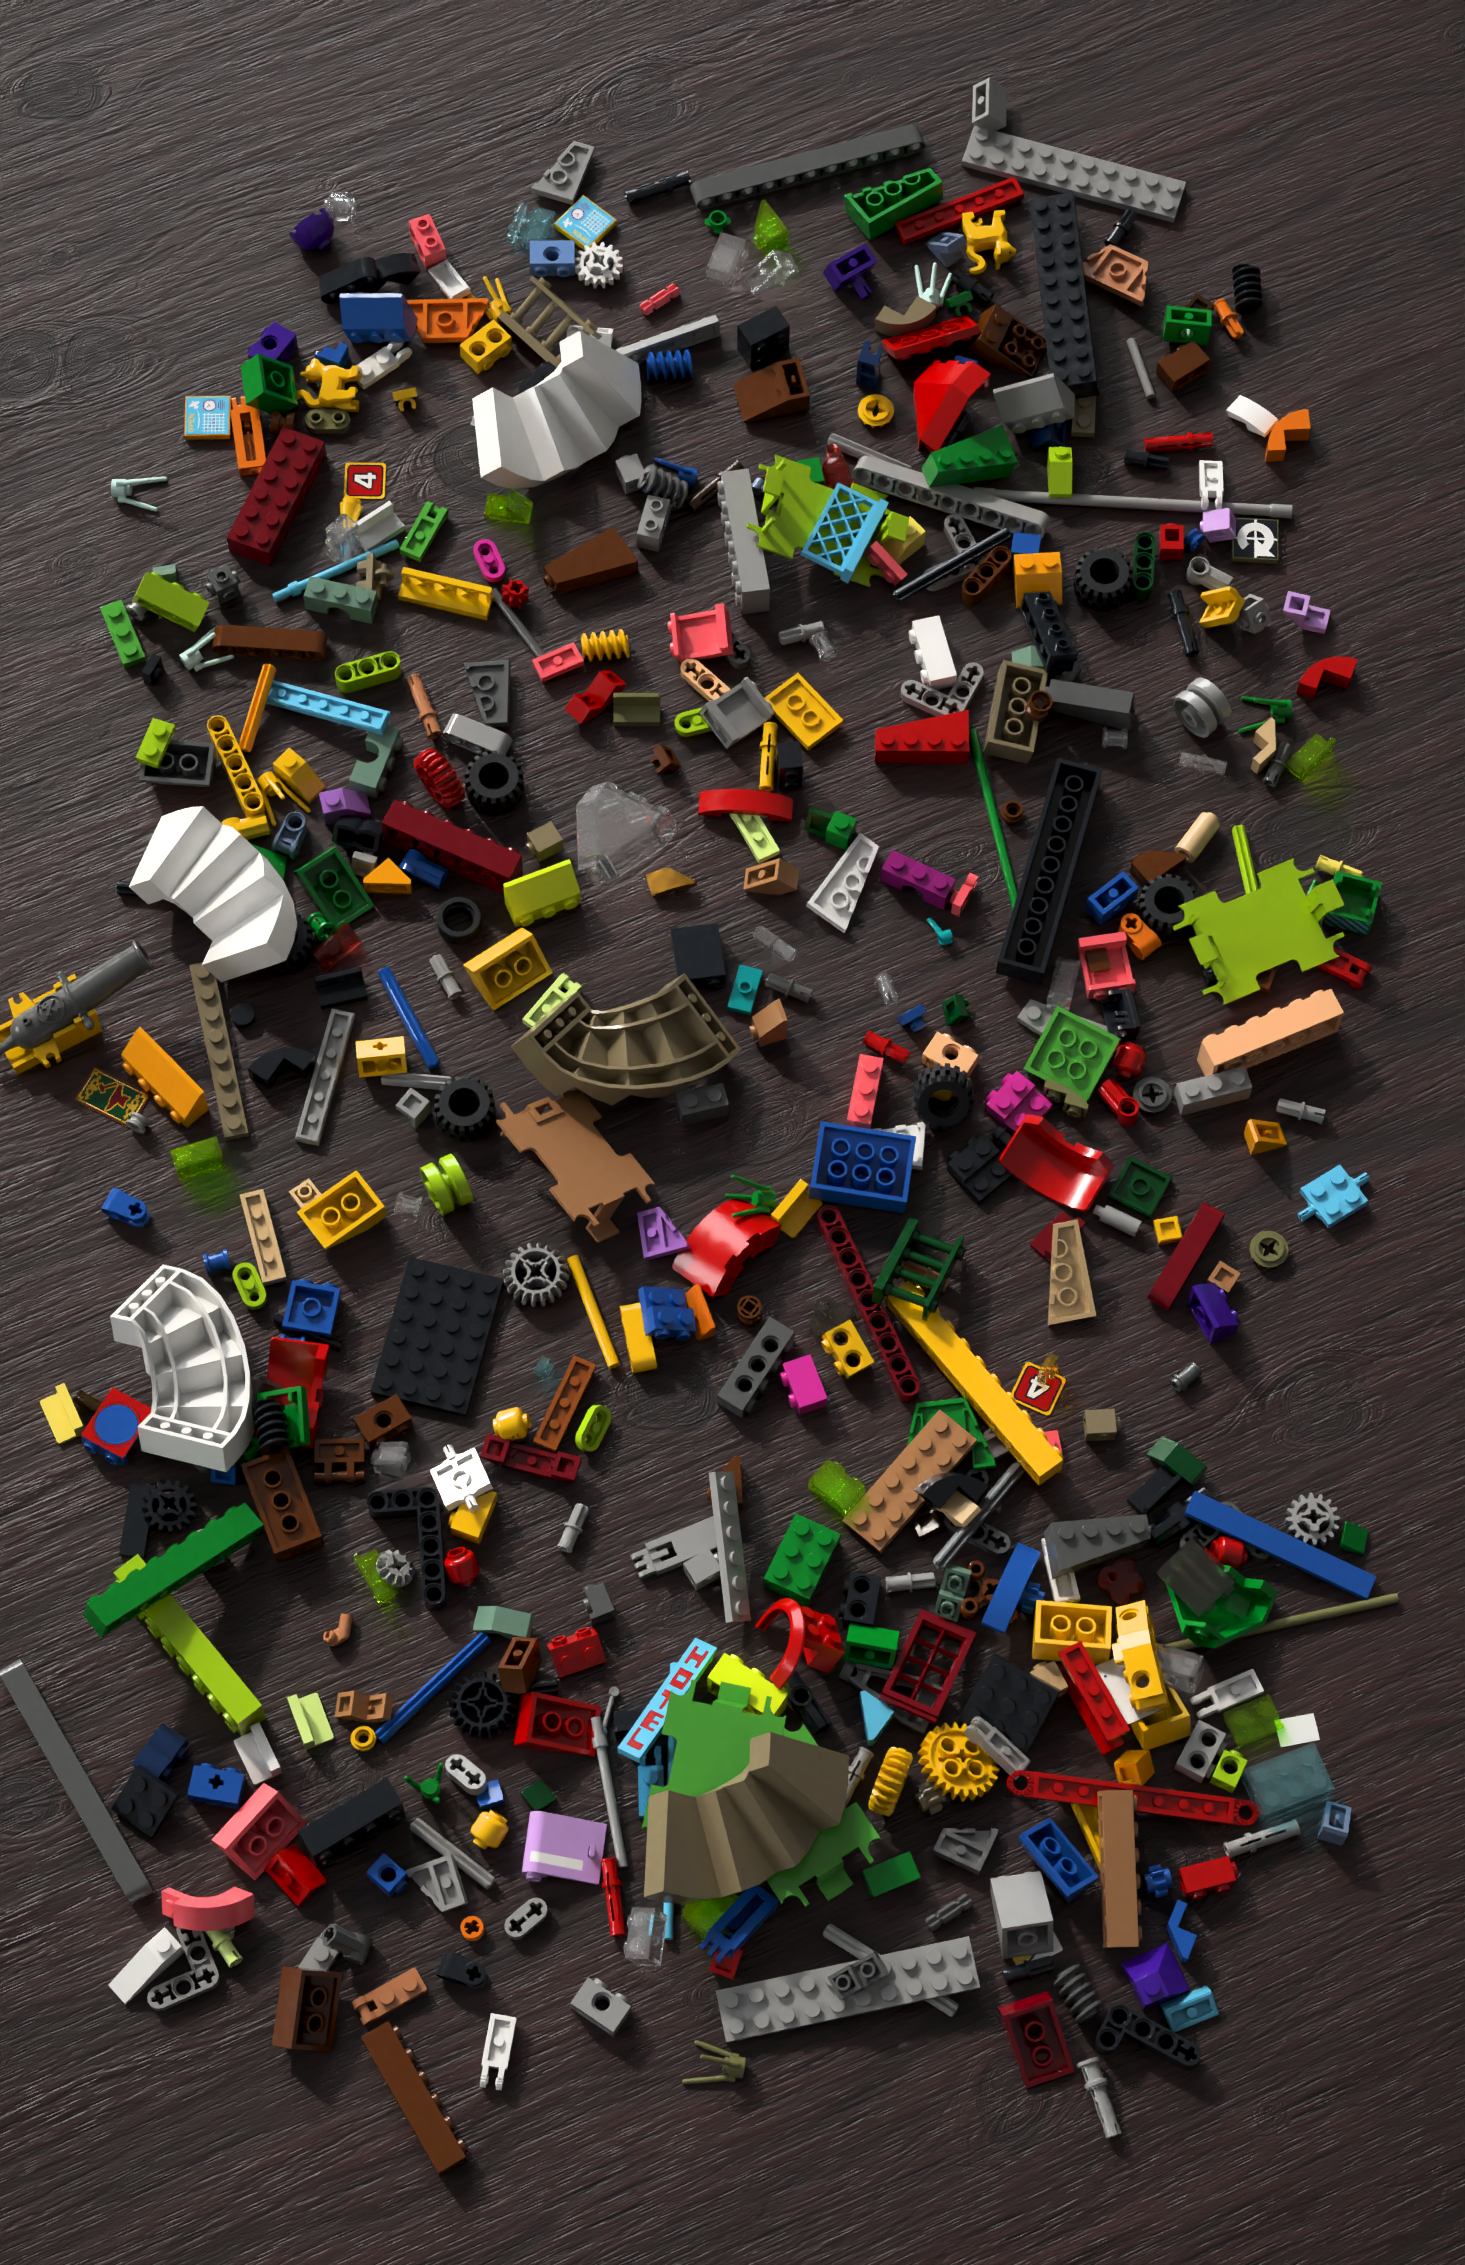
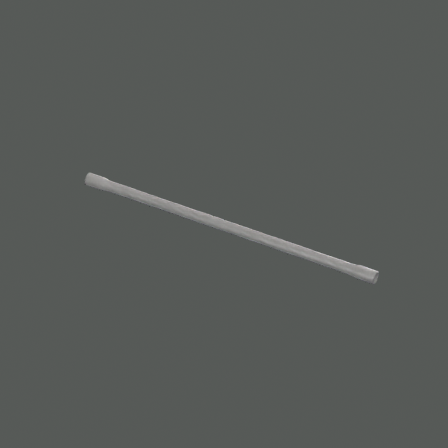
M974 487V490L1011 502L1202 513L1216 510L1215 502L1209 501L1207 510H1202L1201 501L1086 494H1072V498H1049V492ZM1222 502V509L1230 508L1233 514L1292 518V505Z

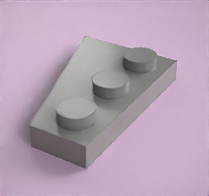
M573 141L558 157L555 165L543 174V178L531 187V193L573 205L595 153V147Z

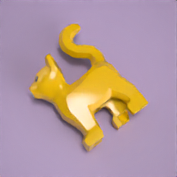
M1005 210L994 211L992 225L982 226V218L972 222L974 219L973 212L962 213L963 231L967 238L966 254L971 261L978 264V266L970 268L971 274L979 275L987 267L984 258L975 252L994 249L996 270L1000 269L1001 263L1008 262L1010 258L1016 256V249L1008 243L1007 231L1003 225Z
M312 359L311 363L306 367V371L301 372L300 375L307 378V383L322 381L318 399H313L309 392L301 389L296 390L297 401L299 398H302L307 406L311 408L323 407L344 410L346 412H359L360 402L358 400L352 401L358 389L350 387L348 390H345V383L361 381V367L352 366L351 369L346 370L336 365L324 366L320 360Z

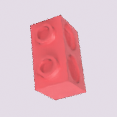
M430 214L410 220V237L426 271L447 259L446 248Z

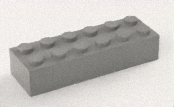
M749 469L721 472V481L717 482L719 492L717 493L718 505L722 509V526H725L724 538L725 545L729 549L728 562L729 566H732L731 578L732 585L736 589V606L741 607L742 614L769 611L770 586L763 549L756 547L759 543L757 533L746 528L747 523L759 526Z

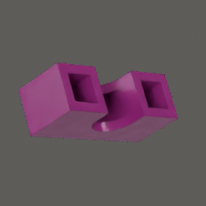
M892 850L882 867L880 881L899 890H902L904 885L911 886L923 895V901L944 910L954 892L956 879Z

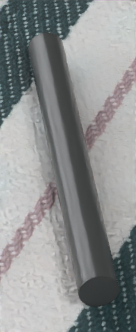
M493 588V600L537 658L545 655L512 608L508 607L506 601L501 600L502 595L497 588Z

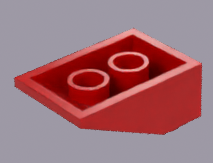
M537 1692L521 1695L514 1746L539 1751L594 1757L596 1749L593 1748L592 1743L594 1734L591 1718L600 1716L601 1706Z

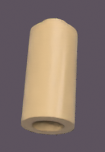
M1211 812L1201 813L1175 847V852L1184 854L1186 862L1193 863L1220 828L1218 817Z

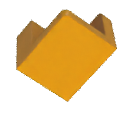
M1127 1750L1114 1763L1119 1783L1143 1786L1155 1773L1149 1750Z

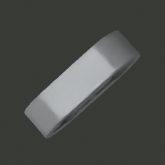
M456 1754L446 1760L445 1767L448 1777L470 1795H480L486 1790L485 1774L467 1758ZM455 1765L458 1767L461 1765L463 1772H461L457 1768L453 1770L452 1766ZM469 1777L474 1781L479 1780L480 1784L473 1783L471 1785Z
M532 1898L506 1919L504 1925L507 1936L514 1940L521 1939L544 1921L548 1913L545 1901L540 1898ZM532 1905L535 1907L542 1906L540 1916L533 1914L530 1918L527 1917L532 1912ZM523 1919L525 1920V1922L521 1924V1932L518 1933V1931L516 1930L513 1932L510 1931L512 1929L511 1923L513 1921L516 1924H518Z

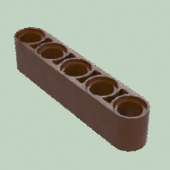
M218 625L215 627L216 636L213 640L212 650L217 654L306 661H322L325 659L328 636L321 631L237 625Z

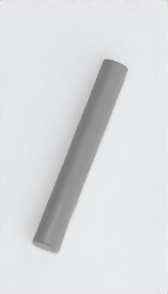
M1129 338L1126 342L1146 398L1152 399L1155 397V393L1135 338Z

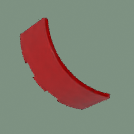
M1026 1114L1000 1156L999 1162L1016 1178L1043 1196L1069 1208L1083 1212L1088 1211L1115 1165L1102 1151L1091 1149L1079 1143L1073 1146L1063 1140L1065 1135L1054 1128L1044 1117Z
M731 1199L715 1208L695 1227L686 1239L691 1249L678 1252L672 1268L693 1284L700 1285L701 1289L710 1296L726 1295L744 1268L741 1265L744 1260L749 1256L754 1258L763 1250L773 1247L782 1225L765 1213L733 1218V1213L755 1209L756 1207L746 1200Z
M272 1337L270 1340L264 1392L296 1386L307 1388L310 1445L302 1447L313 1448L319 1425L318 1412L319 1408H322L325 1389L322 1388L324 1376L327 1374L329 1345ZM288 1396L274 1398L276 1402L284 1405L293 1404L288 1401ZM256 1429L255 1437H257V1438L259 1439V1437H258V1435H257V1430H258V1429Z

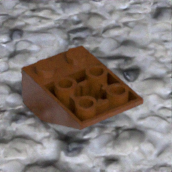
M995 304L982 313L978 322L980 334L974 335V338L969 340L966 348L984 361L1031 378L1047 347L1046 339Z
M799 358L776 362L733 383L743 423L809 410L810 393Z

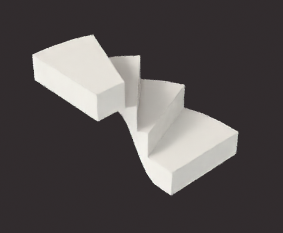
M578 331L559 342L562 362L554 372L537 385L515 397H510L492 387L472 398L481 478L497 486L510 489L535 487L555 480L607 451L615 440L619 427L640 416L641 380L639 364L584 332Z
M203 806L177 810L161 817L129 888L147 904L165 899L180 907L194 919L193 923L212 940L202 965L220 982L286 961L294 943L297 919L294 902L285 882L268 859L233 827L223 825Z
M162 1265L110 1316L114 1341L142 1348L145 1370L151 1376L153 1400L151 1413L138 1426L141 1451L227 1472L246 1450L255 1432L251 1407L253 1390L245 1344L233 1314L221 1295L203 1278L191 1272Z

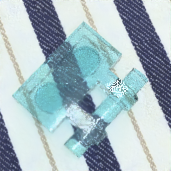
M520 202L518 208L514 210L513 222L508 226L506 241L514 243L515 239L519 238L522 239L521 247L530 249V241H547L556 212L534 206L532 213L526 211L528 204ZM522 222L528 223L526 229L520 228Z

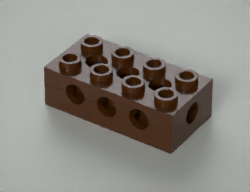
M288 1447L277 1454L265 1455L241 1464L245 1480L261 1522L264 1524V1530L277 1562L324 1545L322 1535ZM279 1480L277 1484L269 1485L270 1481ZM281 1502L288 1503L284 1507H277V1505ZM290 1524L296 1525L294 1529H285Z

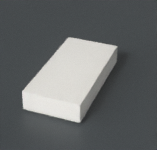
M447 259L428 269L429 276L448 299H462L471 294L469 286Z

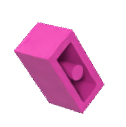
M809 1354L783 1363L782 1373H779L783 1386H788L790 1395H788V1399L792 1409L796 1408L798 1414L802 1415L826 1407L828 1398L811 1355Z

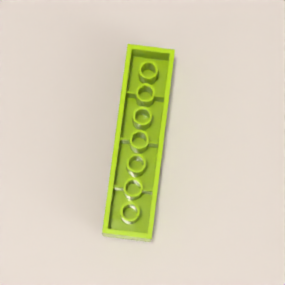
M137 1554L114 1572L116 1580L119 1583L122 1582L131 1571L144 1568L146 1563ZM171 1594L137 1615L140 1620L145 1618V1622L148 1625L147 1628L156 1639L161 1637L160 1640L163 1643V1648L171 1658L176 1656V1660L179 1663L178 1666L187 1677L190 1674L192 1675L191 1678L195 1682L194 1686L202 1695L207 1693V1698L210 1701L209 1704L217 1714L223 1713L222 1716L226 1720L225 1723L233 1733L238 1731L241 1736H244L251 1730L250 1726L266 1719L262 1704Z

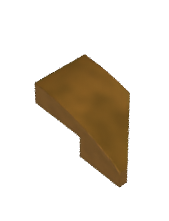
M669 867L646 875L651 895L654 898L675 890L680 893L697 886L695 880Z

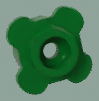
M720 210L711 212L709 218L705 219V226L711 227L716 234H721L723 229L731 224V219Z

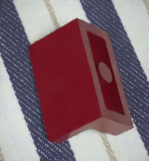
M1060 1212L1030 1242V1246L1050 1264L1053 1224L1072 1221L1064 1212ZM1077 1217L1075 1220H1078L1081 1234L1084 1231L1085 1222Z

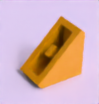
M389 858L363 879L366 893L412 894L411 879Z
M1254 1119L1247 1121L1244 1137L1251 1155L1287 1145L1279 1123Z

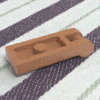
M414 1967L368 1994L358 1997L351 2004L355 2010L359 2011L363 2026H367L428 1990ZM374 2001L378 2009L370 2011L367 2005Z

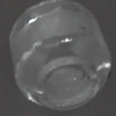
M331 192L329 198L324 200V208L333 221H350L357 214V199L353 198L349 192Z

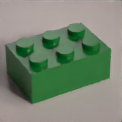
M795 1513L764 1577L763 1587L786 1598L793 1599L797 1603L809 1608L838 1548L841 1534Z

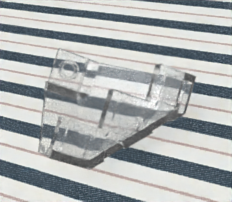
M610 781L591 786L576 805L578 870L585 869L593 884L604 881L609 884L663 849L678 831L679 826L670 811L661 805L656 807L647 803L646 798L631 791L626 793L619 790L617 785Z

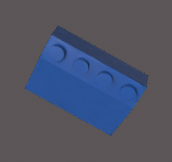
M821 1121L809 1199L904 1214L916 1136Z

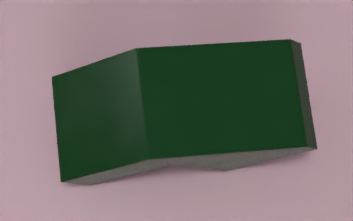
M1163 1436L1159 1438L1147 1453L1151 1461L1168 1467L1174 1477L1179 1474L1182 1477L1180 1482L1192 1487L1208 1469L1204 1463L1179 1443Z

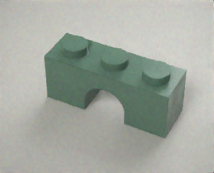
M311 576L304 593L305 609L328 614L329 608L336 607L345 610L349 614L350 619L370 624L373 623L378 607L377 591Z
M387 725L383 735L368 732L365 740L366 750L377 754L378 758L370 763L357 760L349 779L350 790L366 793L367 796L376 799L379 792L384 791L387 783V778H385L387 772H391L394 767L395 758L393 757L395 752H399L403 744L400 729Z

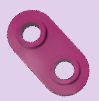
M488 539L476 542L473 548L474 557L483 577L489 582L502 580L505 576V565L494 542ZM483 552L489 553L488 555H482ZM497 571L496 574H491L490 572Z

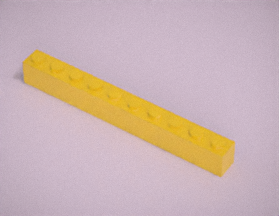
M906 1281L898 1287L911 1293L925 1296L922 1288L910 1281ZM891 1295L886 1297L888 1309L964 1398L966 1397L971 1407L1038 1486L1062 1469L1063 1455L1060 1450L1048 1443V1438L1044 1431L1040 1428L1037 1429L1031 1423L1030 1415L1025 1410L1021 1411L1014 1396L1002 1389L998 1377L995 1374H990L985 1369L984 1361L979 1356L975 1357L968 1342L956 1335L954 1326L949 1320L945 1321L939 1315L940 1311L938 1308L934 1314L931 1313L927 1321L922 1320L923 1307Z

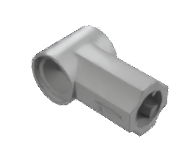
M1204 557L1193 558L1186 572V579L1190 584L1195 586L1203 585L1211 590L1229 587L1233 579L1232 576L1210 566L1208 560ZM1194 569H1197V570L1201 571L1202 573H1198V572L1194 571Z

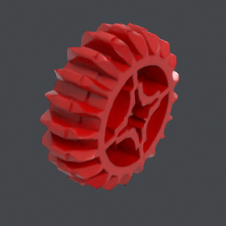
M429 748L421 752L414 759V768L420 781L429 794L443 808L450 809L455 807L465 798V789L459 776L440 752Z

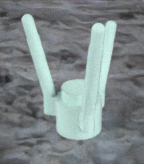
M933 263L930 288H927L923 293L919 266L915 265L919 297L936 305V310H938L939 306H943L952 273L948 274L940 294L939 290L935 288L937 263Z
M167 477L131 480L112 479L111 495L112 497H118V503H128L157 512V507L129 499L127 495L131 496L132 485L167 481Z
M215 627L192 647L179 655L188 671L194 668L198 672L202 668L234 658V655L231 654L200 663L203 657L199 649L216 636Z

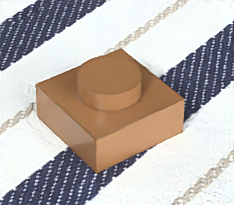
M1219 1261L1206 1283H1216L1219 1290L1222 1289L1228 1295L1241 1273Z

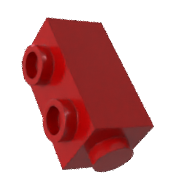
M1229 1856L1180 1868L1177 1876L1184 1899L1191 1897L1192 1900L1206 1897V1893L1216 1890L1217 1894L1230 1891L1231 1886H1234L1236 1882V1877H1238V1870L1235 1862L1231 1863Z

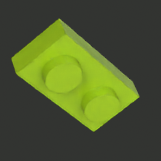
M153 718L135 757L136 762L159 768L175 732V725Z

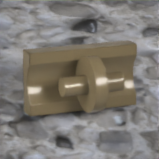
M374 553L367 554V560L357 562V572L361 577L366 576V580L358 581L356 587L377 591V599L381 600V587H386L387 582L393 580V571L387 569V564H382L381 561L376 560Z

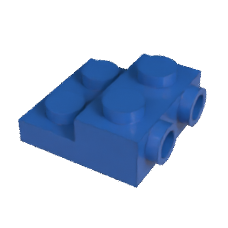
M307 1279L292 1280L282 1324L283 1329L331 1337L341 1301V1289L330 1283L318 1285L313 1284L312 1281Z
M643 1286L638 1289L645 1336H655L656 1339L674 1337L676 1340L681 1341L689 1339L692 1334L697 1332L693 1308H687L684 1289Z

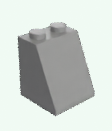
M1041 1871L990 1879L991 1898L1002 1958L1008 1959L1053 1952V1918Z

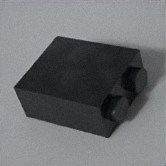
M718 923L671 929V944L676 977L678 978L685 973L696 989L699 987L717 988L725 984L726 973Z

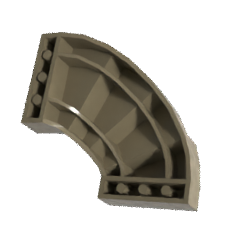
M685 973L666 984L657 994L605 1011L592 1010L580 993L576 991L560 1001L511 1046L526 1068L556 1097L576 1087L592 1098L609 1105H614L629 1095L645 1098L667 1097L680 1088L700 1081L717 1071L742 1050Z
M769 1732L750 1739L749 1765L742 1773L723 1785L697 1797L671 1790L649 1796L644 1897L675 1904L710 1901L761 1884L776 1872L796 1867L810 1850L820 1830L840 1824L847 1795L849 1755Z

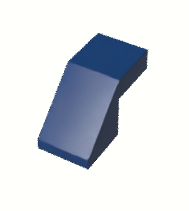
M1177 1900L1166 1930L1179 1961L1185 1964L1197 1935L1178 1927L1187 1903Z

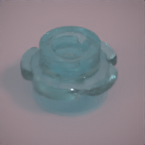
M541 1356L533 1370L535 1374L539 1375L538 1378H541L543 1375L548 1377L554 1367V1364L551 1363L552 1357Z

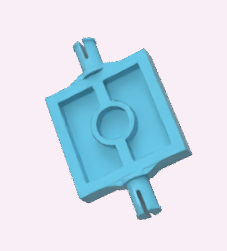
M1341 1165L1331 1169L1300 1188V1194L1307 1201L1308 1208L1297 1213L1298 1218H1301L1300 1221L1304 1222L1315 1215L1328 1229L1368 1205V1200L1360 1191V1187L1370 1182L1369 1175L1367 1176V1173L1364 1172L1353 1179L1345 1172Z

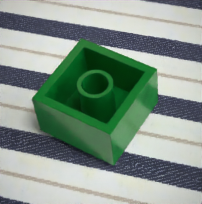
M259 353L241 365L246 405L272 414V411H280L282 414H286L298 405L293 366Z

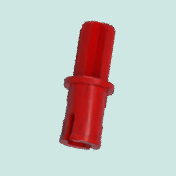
M871 1030L867 1032L863 1040L864 1045H868L881 1052L882 1056L887 1055L901 1063H906L910 1056L909 1050L893 1043L892 1039H885Z

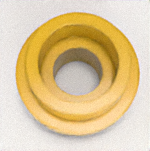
M368 1726L357 1727L351 1734L352 1746L361 1752L372 1749L376 1743L373 1729ZM361 1736H367L368 1741L366 1743L359 1742V1738Z

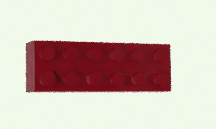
M282 427L227 536L230 552L268 566L272 565L327 456L324 441Z
M394 799L382 821L384 843L406 853L409 849L416 850L422 853L428 861L504 895V883L523 876L522 855L516 849L500 846L491 838L484 839L470 829L464 830L449 820L443 821L436 818L429 811L415 809L408 802H399Z

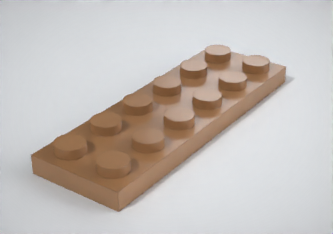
M939 1409L842 1520L843 1523L879 1553H882L925 1504L926 1501L914 1490L923 1481L934 1475L952 1472L978 1443L977 1439Z

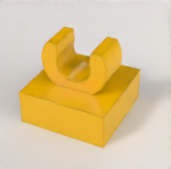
M416 387L392 392L393 400H400L398 403L400 411H404L403 403L405 401L411 403L412 409L416 408V402L411 398L417 396Z

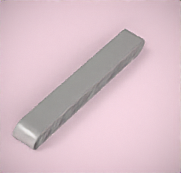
M862 456L852 472L853 480L860 485L940 511L956 514L962 518L996 529L1007 528L1012 534L1019 532L1041 535L1042 539L1050 524L1049 516L1042 511L958 484L929 488L923 473L871 456Z

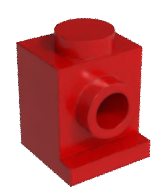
M1174 523L1160 525L1159 560L1182 561L1184 525Z

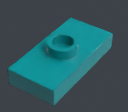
M739 965L727 1010L751 1015L763 970Z

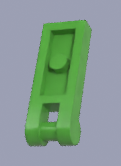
M427 501L400 547V554L421 562L442 523L447 519L449 509L444 507L438 508L434 503Z

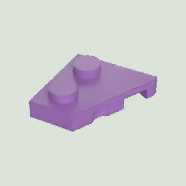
M656 1207L637 1213L643 1256L647 1261L691 1249L689 1243L662 1208Z

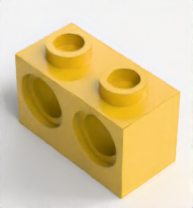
M493 319L460 344V357L479 374L483 370L491 368L500 357H505L512 349L511 336Z
M851 1320L833 1328L822 1336L824 1341L821 1343L825 1352L828 1355L832 1354L835 1360L833 1364L837 1373L840 1376L843 1375L845 1379L863 1371L874 1363ZM840 1334L844 1336L846 1344L843 1346L837 1345L834 1341V1335ZM854 1356L858 1361L857 1367H850L846 1362V1357Z

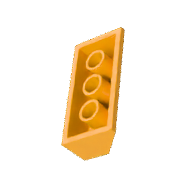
M139 1027L121 1054L123 1059L122 1067L129 1075L134 1074L139 1079V1085L146 1092L150 1090L155 1095L154 1099L162 1108L166 1106L171 1111L169 1114L177 1124L182 1122L188 1128L209 1110L205 1093Z

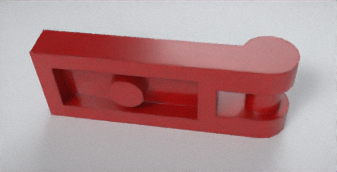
M1333 947V950L1339 957L1316 966L1350 983L1351 986L1357 989L1363 987L1365 976H1368L1372 970L1368 963ZM1351 967L1357 970L1356 974L1350 972Z

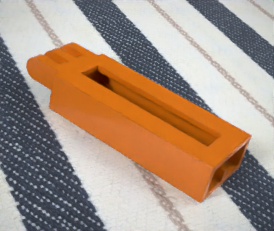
M245 396L240 397L241 405H237L236 397L231 398L233 410H230L239 475L259 474L266 461L259 409L246 405ZM251 420L253 434L247 432V434L243 435L241 422H244L245 430H250L249 421Z

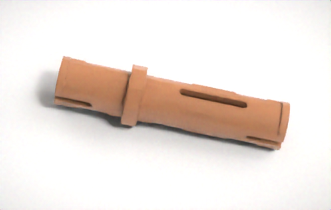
M418 673L412 674L411 677L407 678V683L420 713L419 720L423 722L428 738L436 739L438 738L437 735H442L436 719L437 712L431 706L421 675Z

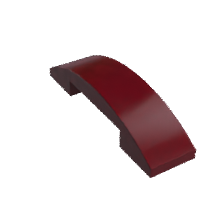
M491 1434L486 1435L480 1458L511 1470L537 1477L575 1482L582 1457L559 1451L555 1454L511 1442V1439H502Z

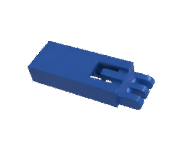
M759 1885L746 1889L708 1930L706 1938L700 1944L699 1949L704 1951L709 1945L712 1946L707 1955L713 1957L717 1951L720 1952L715 1959L719 1964L726 1957L731 1959L776 1910L779 1900ZM727 1928L731 1932H733L734 1935L727 1932L724 1937L723 1935H721V1933Z

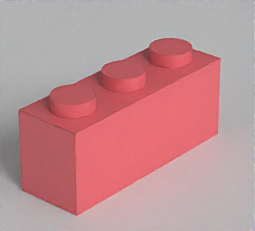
M860 1054L846 1125L871 1129L884 1058Z

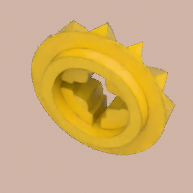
M869 395L863 398L858 406L859 418H861L864 425H871L872 428L875 426L883 427L884 424L890 423L894 415L892 402L882 395ZM876 405H878L880 413H878L877 416L874 417L872 411H874V408H876Z

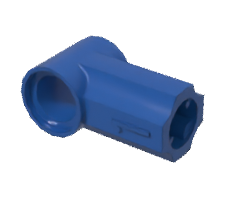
M413 849L408 850L398 867L412 881L418 879L437 889L443 886L448 875V869L428 861L422 853Z

